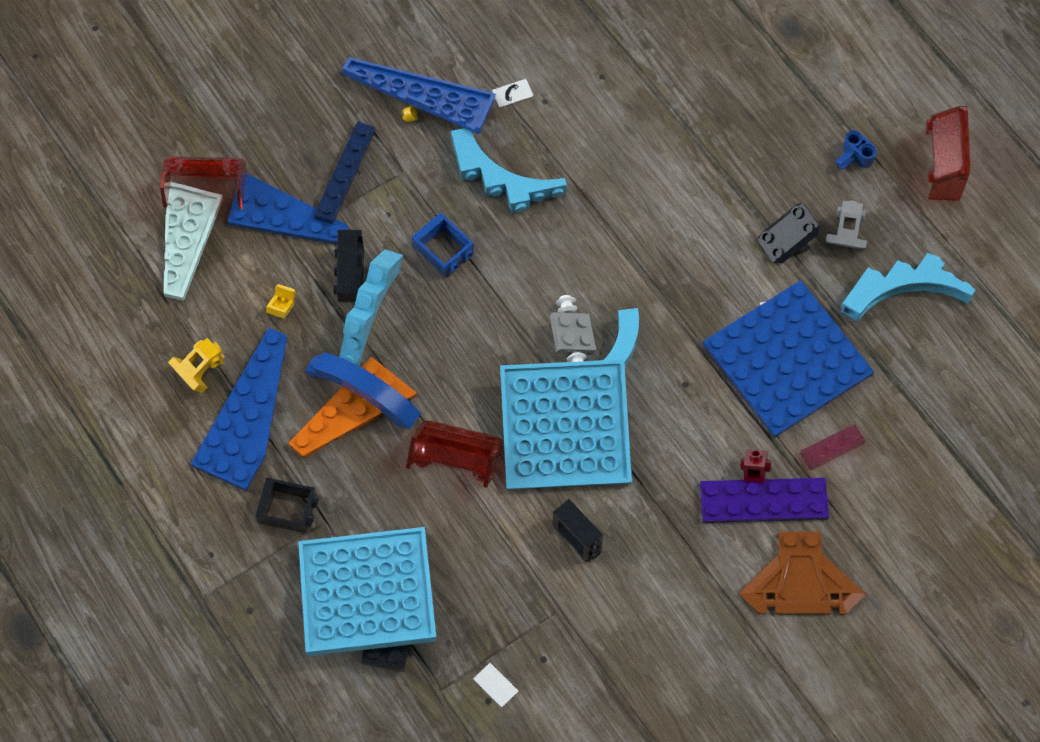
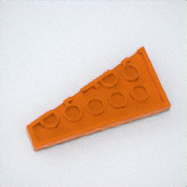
M373 357L361 367L390 385L407 400H412L418 396L417 392ZM342 387L288 443L289 447L303 458H306L323 449L330 442L343 438L350 431L357 430L383 416V412L358 394Z

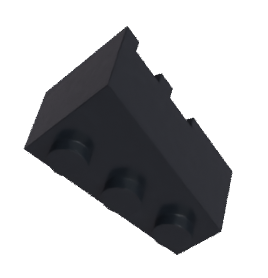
M337 230V246H335L337 264L334 265V276H337V282L333 284V293L337 294L338 302H356L358 289L363 285L364 242L362 230Z

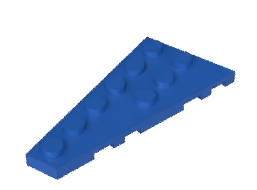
M244 171L241 172L228 218V226L337 245V230H348V225L335 219L333 225L314 219L316 208Z

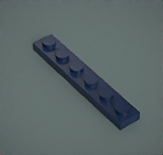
M357 121L316 209L314 219L334 224L376 132V127Z

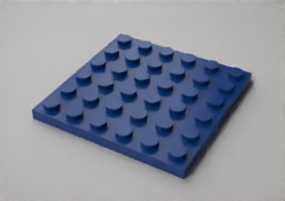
M801 280L705 339L702 344L774 438L874 374V370Z

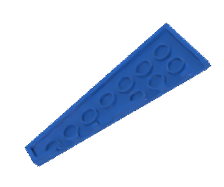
M348 57L342 69V75L477 134L481 133L496 97V93Z

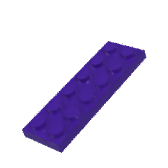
M826 478L765 479V483L746 482L744 480L700 481L702 523L829 519Z

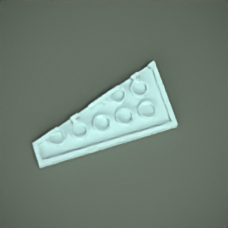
M167 181L164 295L184 301L222 204L223 195Z

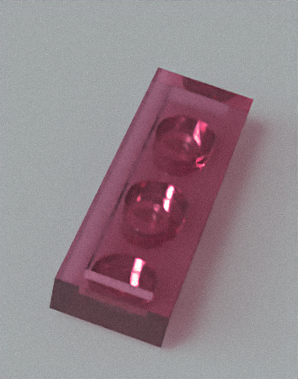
M853 424L801 450L800 454L810 470H813L863 445L865 439L857 426Z

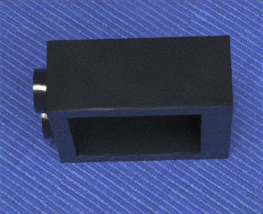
M266 477L255 515L257 523L307 533L308 527H311L313 524L314 515H312L313 508L318 506L319 496L316 493L315 487ZM275 491L308 498L302 522L268 516Z
M570 499L553 511V527L586 562L591 558L594 560L601 554L603 534Z

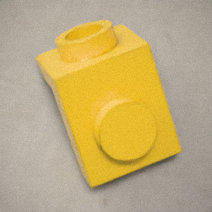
M277 284L275 295L266 306V313L285 319L294 306L296 291Z

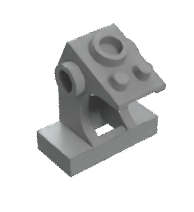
M849 200L843 201L842 206L837 207L836 218H839L837 235L827 234L826 244L861 250L866 249L867 240L857 239L860 222L864 223L866 211L862 210L863 204ZM844 217L856 219L854 230L843 228Z

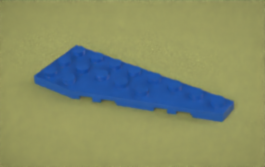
M268 328L193 458L191 467L247 492L266 458L278 385L281 378V368L287 345V335Z

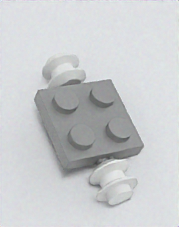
M570 295L561 296L556 301V305L560 306L558 312H553L550 315L556 352L572 353L567 357V362H580L587 358L586 354H593L596 351L590 315L575 313L578 309L577 306L573 305L576 299Z

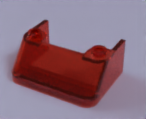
M956 106L933 114L926 121V134L933 137L932 171L928 172V183H931L928 200L960 201L970 174L967 106Z
M173 156L165 159L160 182L163 207H168L171 176L237 178L239 209H243L247 175L245 160L239 157Z
M423 421L411 438L406 468L410 469L414 463L419 467H428L433 462L470 470L473 471L472 475L476 477V480L484 482L483 487L487 488L493 479L503 440L497 436L435 421Z

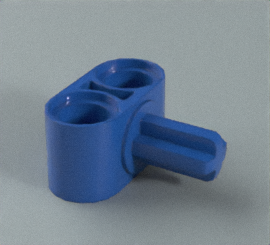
M851 130L845 136L843 144L845 154L836 160V164L839 169H845L855 161L860 167L869 168L874 163L877 152L876 148L860 132Z

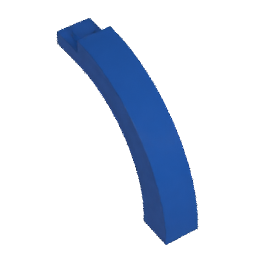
M323 352L321 356L316 355L309 362V366L305 370L309 376L332 381L358 394L383 412L398 427L411 429L421 414L412 403L383 380L338 356Z

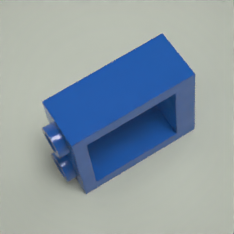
M441 212L412 236V246L444 276L455 272L459 264L464 260H469L474 254V243ZM442 230L463 248L445 264L425 246Z

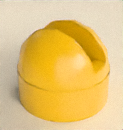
M414 106L403 109L401 114L405 122H413L418 119Z

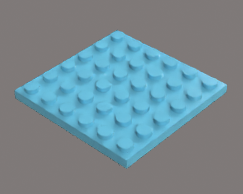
M624 359L500 365L506 490L632 483Z
M425 527L298 541L306 656L437 641Z

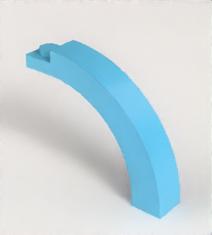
M638 308L618 310V337L611 352L604 360L624 359L625 368L628 365L637 343L639 329Z

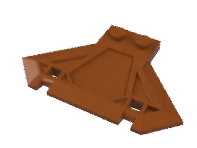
M779 531V554L738 593L759 614H767V608H775V614H831V608H839V614H848L866 595L864 591L822 554L821 532ZM766 595H774V599H767ZM830 596H838V599H831Z

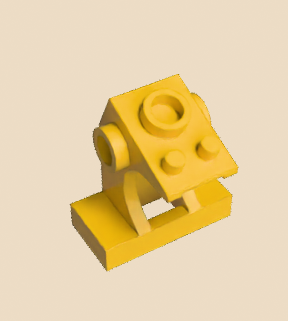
M208 338L204 341H198L194 345V349L184 360L173 357L168 362L193 391L203 393L208 388L202 382L204 372L209 367L213 369L219 364H224L223 358L225 356L221 353L222 349L216 342L212 343ZM201 356L204 360L196 368L193 362Z

